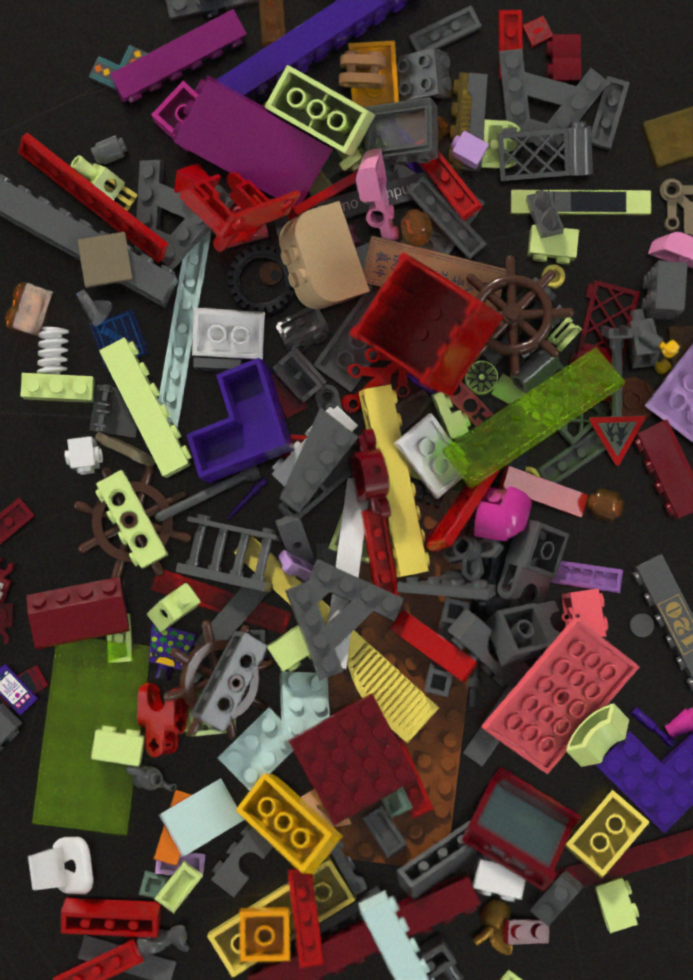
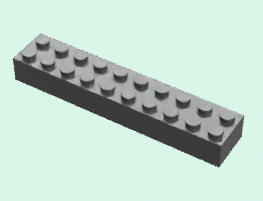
M0 174L1 217L80 261L78 239L108 235V233L102 230L100 233H97L91 224L82 219L79 222L76 221L72 214L63 208L56 210L47 199L41 196L36 199L30 190L22 185L15 187L9 178ZM127 245L133 280L120 283L166 308L178 287V280L174 274L175 271L165 265H162L161 268L156 266L151 257L143 253L139 256L133 251L134 249L131 246Z

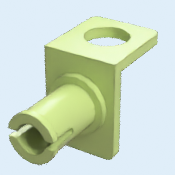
M80 155L71 163L73 169L77 170L113 200L125 185L123 180L106 167L95 163L92 165ZM108 179H113L116 184L112 192H106L104 189V183Z

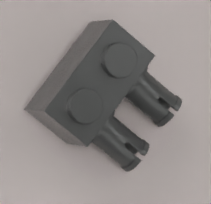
M440 933L418 947L420 951L416 952L419 960L424 958L430 970L426 973L429 980L432 978L436 980L435 977L442 972L447 980H455V978L463 980V975L454 965L457 963L454 954Z

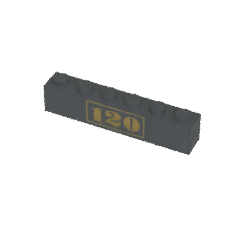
M660 554L633 567L635 570L633 576L637 584L643 586L646 592L644 598L648 606L654 607L657 613L654 618L660 628L664 627L668 635L665 637L666 642L671 650L675 649L678 655L676 658L677 664L682 671L686 670L689 676L686 680L693 692V614L663 555Z

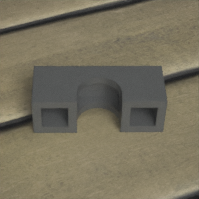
M250 823L240 833L244 836L239 843L234 841L226 851L229 856L224 863L219 861L211 871L214 874L211 880L233 897L236 896L250 876L240 867L239 861L241 856L245 853L253 852L264 859L273 847Z

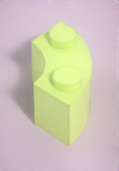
M615 704L607 705L595 711L575 730L568 743L566 752L581 767L602 763L603 757L609 748L617 742L626 739L629 719Z

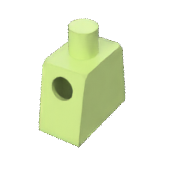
M185 583L156 604L147 615L161 633L193 611L200 604V600L190 586ZM161 610L166 611V613L168 614V618H166L162 614Z

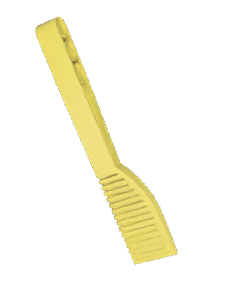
M250 535L244 563L255 572L262 544ZM269 552L264 577H266L265 582L273 584L272 588L290 604L285 590L300 585L303 582L296 575H288L282 569L283 564ZM320 600L317 604L326 625L329 620L330 607L323 600ZM353 630L351 632L347 663L356 689L362 698L370 693L373 694L391 729L408 743L439 707L357 631Z

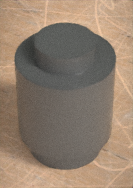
M116 135L96 143V146L91 148L98 165H107L125 157L124 152L128 151L123 138L118 139Z

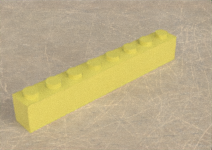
M391 384L363 389L359 392L365 426L366 429L373 428L376 436V448L382 451L388 469L389 493L386 497L390 504L391 517H388L387 521L397 577L427 572L428 566H430V559L428 553L424 551L425 534L419 526L418 520H420L421 514L419 507L415 506L414 496H416V489L414 483H411L409 476L411 466L394 444L402 437L400 432L402 419L400 413L396 412L395 404H397L396 391L392 390Z

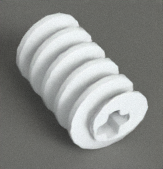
M42 327L41 329L45 331L40 332L39 337L45 340L40 341L38 346L44 349L38 351V355L44 359L38 360L37 364L44 368L37 370V374L60 375V372L67 370L66 367L61 365L62 362L67 361V358L61 356V353L68 352V349L62 347L61 344L68 342V339L63 338L62 335L69 333V330L58 327Z

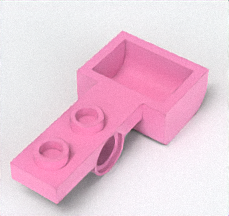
M381 148L371 149L364 153L356 176L359 198L362 202H371L366 215L368 224L372 227L380 228L383 239L395 241L398 240L399 234L397 226H393L392 219H394L395 213L393 204L389 205L386 189L387 177ZM373 211H380L383 215L378 216Z
M674 232L657 238L652 242L648 254L668 262L687 263L688 267L693 268V237L681 232Z

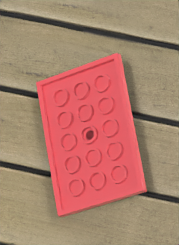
M575 616L482 727L506 746L548 774L566 754L568 743L579 725L592 713L607 706L639 669V666Z

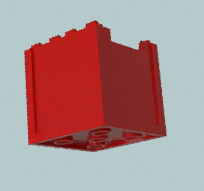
M402 251L397 259L399 262L359 324L354 326L349 334L360 341L374 346L409 370L410 373L421 379L419 382L425 386L452 396L504 316L429 266Z

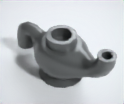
M128 765L126 768V772L133 775V782L138 788L146 790L161 788L172 792L176 791V784L165 781L161 772L153 766Z

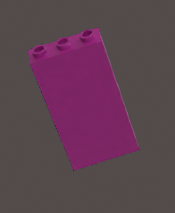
M207 76L205 81L201 79L195 89V92L198 94L194 102L189 100L183 113L186 116L183 122L178 121L172 131V134L175 135L174 142L229 173L238 172L245 180H250L257 188L275 198L298 190L301 194L293 207L303 202L332 152V146L214 78Z

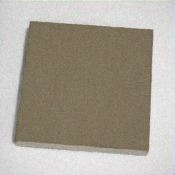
M125 232L78 239L86 288L133 280Z

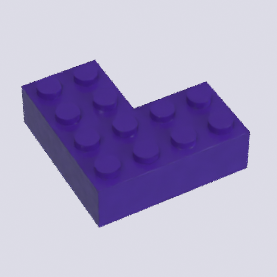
M260 358L217 374L229 418L186 434L199 478L207 483H212L294 451L269 366Z
M627 730L626 739L610 747L604 755L602 763L594 764L663 833H666L693 805V731L660 762Z

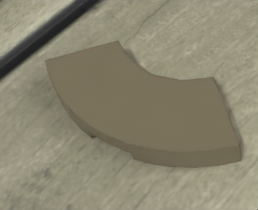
M97 432L95 439L104 446L147 466H154L155 460L149 454L108 434Z

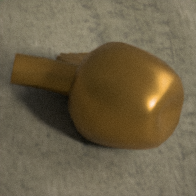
M490 899L483 906L479 918L480 922L486 927L472 938L476 946H479L489 938V943H491V947L495 951L511 955L512 944L503 943L504 919H510L511 916L510 906L506 902L499 899Z

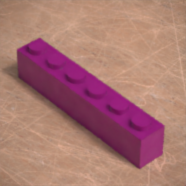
M234 9L110 73V80L123 103L126 101L130 103L135 102L142 97L141 93L147 90L154 92L163 86L162 82L168 79L171 82L183 76V71L189 68L193 71L203 65L202 61L208 58L214 60L224 54L223 50L229 47L235 49L241 46L247 33Z

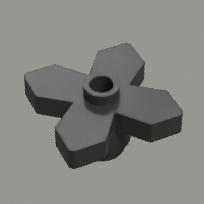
M471 518L468 519L460 531L461 537L456 539L450 547L444 548L441 556L452 564L463 562L462 575L470 582L479 580L484 574L482 559L497 558L504 549V546L497 540L482 539L481 537L474 536L475 520Z

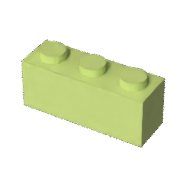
M22 373L21 397L24 399L94 403L96 379L93 376Z

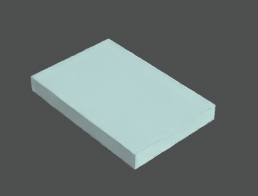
M218 779L159 814L182 857L244 820L236 811L238 807L222 779Z

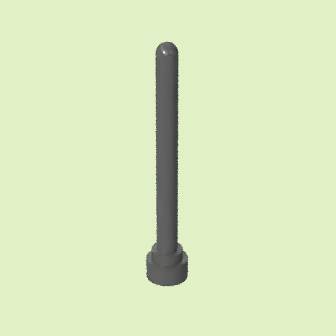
M256 465L242 470L240 473L158 512L155 515V519L161 522L243 481L254 482L261 478L260 472Z

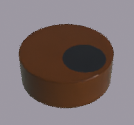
M266 262L259 270L260 279L267 286H275L282 280V269L275 262Z

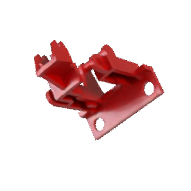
M198 163L177 170L174 187L175 193L180 192L179 198L183 199L184 203L216 234L213 244L218 252H222L228 246L238 242L250 241L262 225L288 215L301 194L296 190L269 200L250 180H245L238 172H232L227 176V183L232 189L229 197L242 209V211L233 214L219 199L220 194L215 190L221 178L220 175L217 174L209 177Z

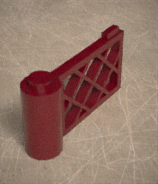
M597 280L593 284L588 285L585 298L590 300L577 351L572 350L569 363L573 364L572 369L579 370L584 367L602 377L612 379V350L607 344V341L610 339H604L598 328L607 322L611 328H616L612 320L621 314L627 322L626 326H629V323L632 321L631 312L636 310L639 291ZM597 289L607 290L611 298L601 303L596 296ZM623 294L633 297L632 304L623 309L617 299ZM614 301L620 312L609 317L603 306ZM600 309L606 320L595 325L591 314L595 310ZM593 330L600 339V342L595 345L584 343L586 334ZM624 339V348L622 349V368L624 364V356L628 344V339Z

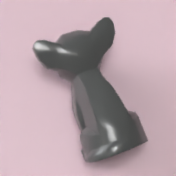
M177 924L170 930L159 929L157 938L138 937L137 947L142 956L155 954L170 944L175 945L181 951L188 952L189 946L186 943L187 931L185 926Z

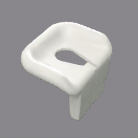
M81 837L60 838L54 843L52 849L28 856L33 890L58 887L60 891L66 894H86L91 890L93 886V873L90 851L87 843ZM71 859L74 860L76 872L65 869L64 863Z

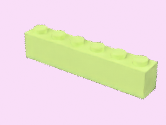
M122 338L99 350L162 476L167 478L191 466L189 459L192 456L186 445L182 447L178 439L181 437L177 426L175 424L171 426L168 417L171 416L165 404H160L157 398L160 393L154 383L150 384L147 375L150 373L144 362L139 363L136 357L139 351L134 342L129 343L126 338Z

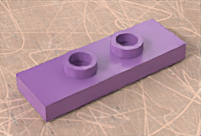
M561 561L556 578H551L550 583L620 593L623 570Z

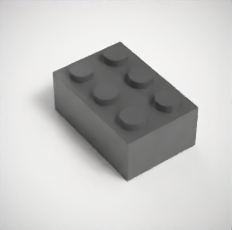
M658 261L648 271L647 275H644L643 289L646 290V299L643 298L641 309L645 310L646 319L653 318L654 320L673 321L685 310L687 263Z

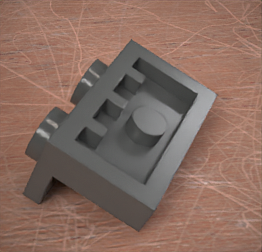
M307 307L274 324L288 353L295 346L300 352H303L306 348L316 343H321L331 336L328 324L320 309Z

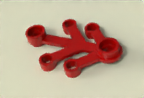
M375 348L367 349L365 352V359L367 361L377 362L378 360H386L392 362L385 368L363 367L355 363L349 365L347 373L350 377L371 376L374 378L355 395H345L342 398L341 405L343 410L348 413L358 412L361 408L359 392L363 389L379 387L380 385H390L391 375L397 370L398 384L394 390L398 397H407L410 392L407 386L408 370ZM371 351L376 353V357L373 360L369 358ZM354 366L359 369L356 375H353L351 372ZM401 386L405 388L403 395H400L398 392ZM354 399L356 401V406L354 408H350L349 402Z

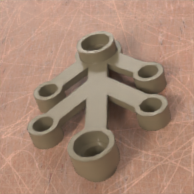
M667 179L660 187V195L667 201V219L664 226L669 231H674L678 228L680 224L679 219L676 217L678 203L684 209V234L693 237V202H690L684 196L693 195V185H682L676 179ZM669 187L674 188L675 194H669L667 189ZM674 220L676 222V226L670 227L668 225V221Z

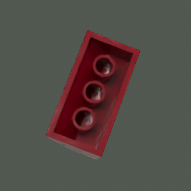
M668 419L639 432L635 436L636 440H634L638 452H643L647 460L644 464L648 473H653L657 481L654 485L660 496L663 495L667 502L664 506L670 517L673 516L676 520L693 512V471Z
M120 577L26 595L28 617L36 650L130 631L126 596Z

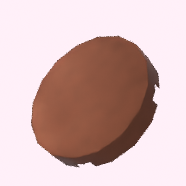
M637 377L622 379V416L643 415L646 419L651 415L652 412L644 406L654 393L649 383ZM612 400L609 401V407H610L611 412H612Z

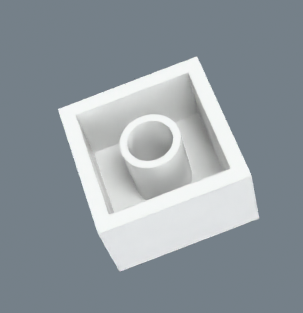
M479 855L476 857L471 883L477 890V893L491 896L493 892L500 895L501 899L513 902L515 898H522L526 880L487 856Z

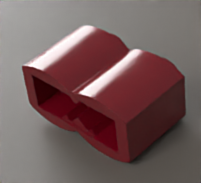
M553 34L551 41H547V55H551V64H547V78L566 84H579L581 81V35Z

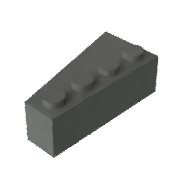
M321 407L280 497L283 503L298 514L358 438V436Z

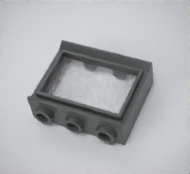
M431 97L364 107V109L375 114L372 123L365 133V152L381 148L385 167L390 165L406 166L412 162L428 163L430 160L438 159V106Z

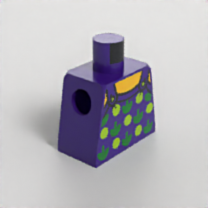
M154 623L152 624L149 662L159 664L155 678L169 681L172 668L182 669L183 663L171 657L169 652L172 648H177L189 655L198 634L168 627L160 633Z

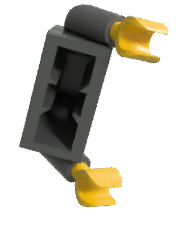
M644 309L633 310L631 312L632 321L628 326L633 328V338H628L632 369L654 366L657 373L665 374L672 366L665 358L660 362L657 361L660 352L662 351L666 358H671L678 353L679 345L674 340L665 344L663 342L664 339L657 335L654 319H646Z

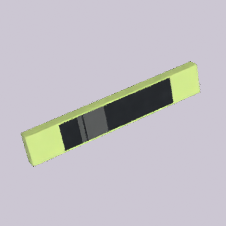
M511 190V214L531 215L526 197L527 195L537 193L539 190ZM549 190L559 215L651 214V191Z

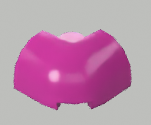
M508 486L507 490L489 487L477 507L474 536L507 541V538L515 536L521 531L523 532L532 506L530 497L525 492Z

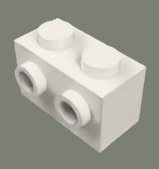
M94 438L68 439L69 450L65 451L67 465H70L73 470L78 471L81 475L95 473L94 469H100L99 463L103 462L102 449H99Z

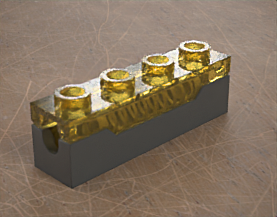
M460 72L458 80L454 79L453 93L457 94V102H452L451 116H455L456 119L455 125H451L450 139H454L456 135L461 137L463 131H466L483 141L488 74ZM449 148L448 162H453V169L480 171L482 159L475 170L452 157L453 149Z

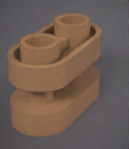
M345 51V54L340 56V67L346 69V72L339 74V85L347 88H384L386 76L379 74V70L386 69L387 58L382 56L381 52L359 54L357 51ZM356 70H370V73H357Z

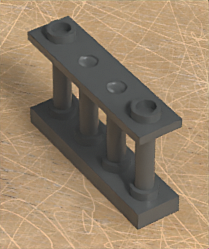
M197 514L196 518L188 516L187 521L197 524L190 558L186 560V564L177 563L176 572L271 593L273 584L265 582L266 577H264L272 540L283 541L280 536L276 535V530L263 528L262 532L212 522L210 521L211 517ZM206 526L218 528L219 531L211 565H208V568L205 569L200 568L198 561ZM228 531L241 533L233 570L230 569V573L227 574L221 572L222 568L220 565ZM250 535L263 538L255 575L252 574L251 579L243 577L244 572H242Z

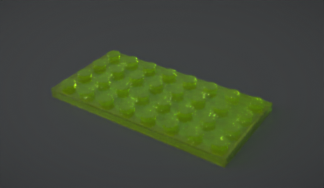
M92 638L55 646L33 824L127 835L134 787L133 775L126 772L128 764L91 759L95 731L98 728L102 729L103 725L117 727L116 731L126 733V729L138 730L141 733V727L137 721L138 691L143 684L147 683L150 663L149 645L132 643L131 661L113 663L112 661L118 660L120 657H127L126 643Z

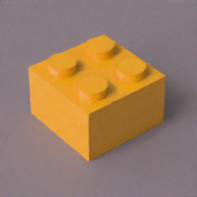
M289 907L240 909L241 962L290 960Z

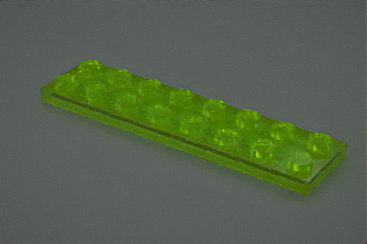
M595 347L443 448V454L468 486L472 488L623 387L625 380Z

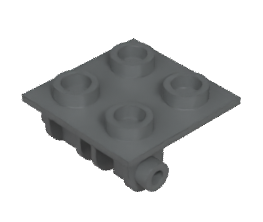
M97 384L89 431L136 438L138 426L119 389L111 385Z

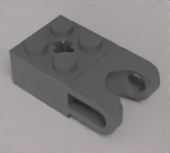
M528 519L524 531L519 532L512 538L498 583V594L507 600H515L520 597L524 605L543 603L551 578H556L569 534L541 522ZM512 583L511 590L508 591V587ZM533 592H535V597H534V599L532 600V599H531V596H532Z
M555 601L539 604L532 603L500 610L484 622L492 630L490 639L501 666L541 657L561 634L553 628L550 621L553 614L559 611Z

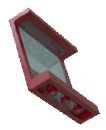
M500 767L491 778L461 841L542 891H545L554 881L557 875L554 871L572 829L582 817L555 801L552 797L537 790L531 784L524 782L511 772Z

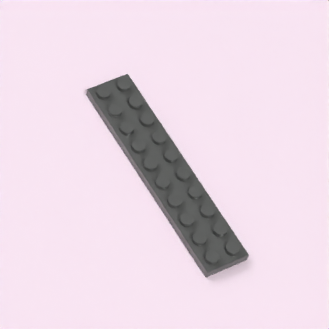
M475 196V197L479 200V202L482 204V207H483L484 204H485V202H484L483 200H481L480 198H478L477 196ZM423 210L400 242L447 255L455 247V244ZM479 211L465 221L470 225ZM369 285L370 291L362 295L313 365V367L350 393H352L363 376L358 378L350 377L347 373L349 365L355 363L363 367H370L373 362L365 359V352L367 349L375 347L356 339L349 333L354 326L359 324L382 287ZM371 351L369 358L373 360L376 357V353ZM354 366L351 370L353 375H356L359 372V369L356 366Z

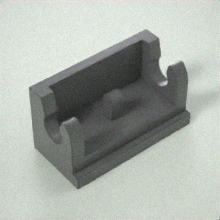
M296 346L271 368V371L301 404L327 382Z

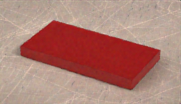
M494 465L489 466L471 475L429 539L426 548L433 552L450 547L499 473L500 470Z

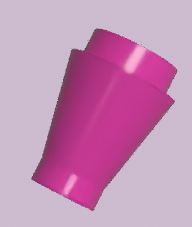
M685 708L674 720L665 726L671 738L693 731V708L688 710Z

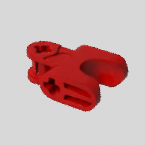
M145 683L138 691L137 721L140 727L146 728V752L151 757H159L163 753L166 755L173 754L178 748V734H182L187 727L188 705L183 697L170 702L165 701V705H163L160 688L155 684Z

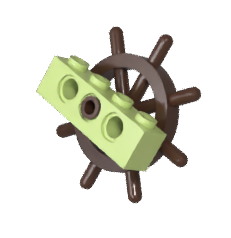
M145 465L140 482H129L122 470L112 474L109 468H103L102 475L104 479L96 483L99 488L95 491L99 498L96 505L77 501L74 504L76 510L92 514V528L95 536L79 545L78 551L83 554L100 545L106 553L116 558L112 578H121L125 562H133L135 566L140 565L143 569L151 565L154 573L157 576H162L164 569L159 560L168 556L164 547L169 539L172 538L185 543H189L192 540L190 534L173 529V516L163 520V526L151 523L149 520L158 512L187 498V492L182 490L166 499L158 490L150 486L154 466ZM146 495H148L157 504L144 510L143 503ZM114 498H115V500L117 501V503H118L119 506H115V505H114V503H113V499H114ZM103 518L111 520L113 524L117 523L118 525L104 532ZM119 535L122 541L120 549L113 546L109 540ZM136 539H137L138 543L140 544L141 548H138V547L136 546V544H135V540H136Z

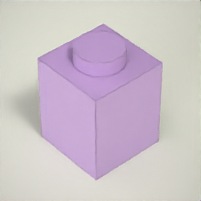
M463 131L461 137L456 135L450 146L453 149L451 156L476 170L489 144Z

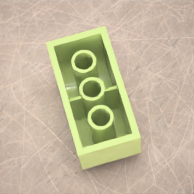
M289 65L286 66L265 105V108L352 157L375 117V114Z

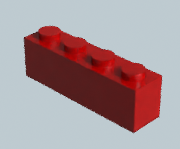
M66 898L61 910V933L157 938L161 924V904L159 902Z

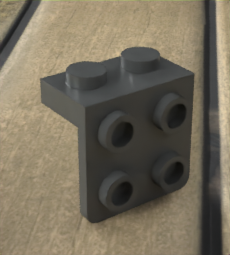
M430 48L396 57L399 102L431 96L442 100L452 98L451 90L453 86L449 75L450 59L446 52Z

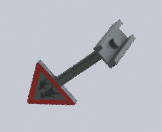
M620 325V328L601 326V335L610 339V349H612V415L589 417L592 427L616 466L620 465L645 420L643 415L622 416V349L624 348V339L633 338V328L625 325Z

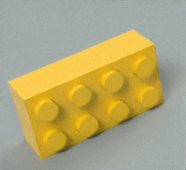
M264 773L236 809L248 823L302 873L314 874L343 837L274 774Z

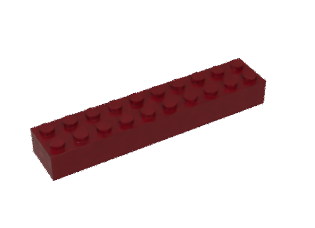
M463 872L437 884L414 901L408 897L397 902L399 910L396 911L399 919L404 918L409 928L406 934L411 939L410 936L418 932L420 935L432 931V926L440 922L442 925L454 921L455 915L462 912L464 915L476 911V906L480 905V902L467 873ZM362 918L321 937L324 965L300 969L296 948L290 951L289 961H268L250 969L248 980H323L322 976L328 973L336 975L345 970L344 966L350 963L358 965L367 960L366 956L374 952L376 955H380L382 952L365 919Z

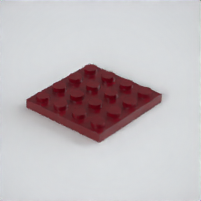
M372 693L287 740L334 826L418 778Z

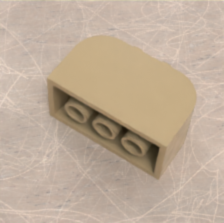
M339 201L308 210L284 225L279 236V244L282 251L281 259L284 265L287 266L290 285L294 288L298 299L305 306L311 309H324L352 300L370 291Z

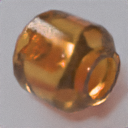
M414 209L408 211L401 219L400 226L405 242L412 246H422L429 242L433 235V229L427 213Z
M603 488L598 489L595 495L591 494L588 501V507L591 508L592 516L608 522L614 521L615 518H620L624 506V500H621V495L618 492Z

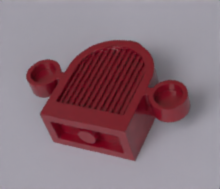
M373 428L362 430V435L357 438L360 452H355L348 457L357 503L370 501L374 514L379 515L380 519L391 517V508L386 497L389 493V475L382 451L376 448V436Z

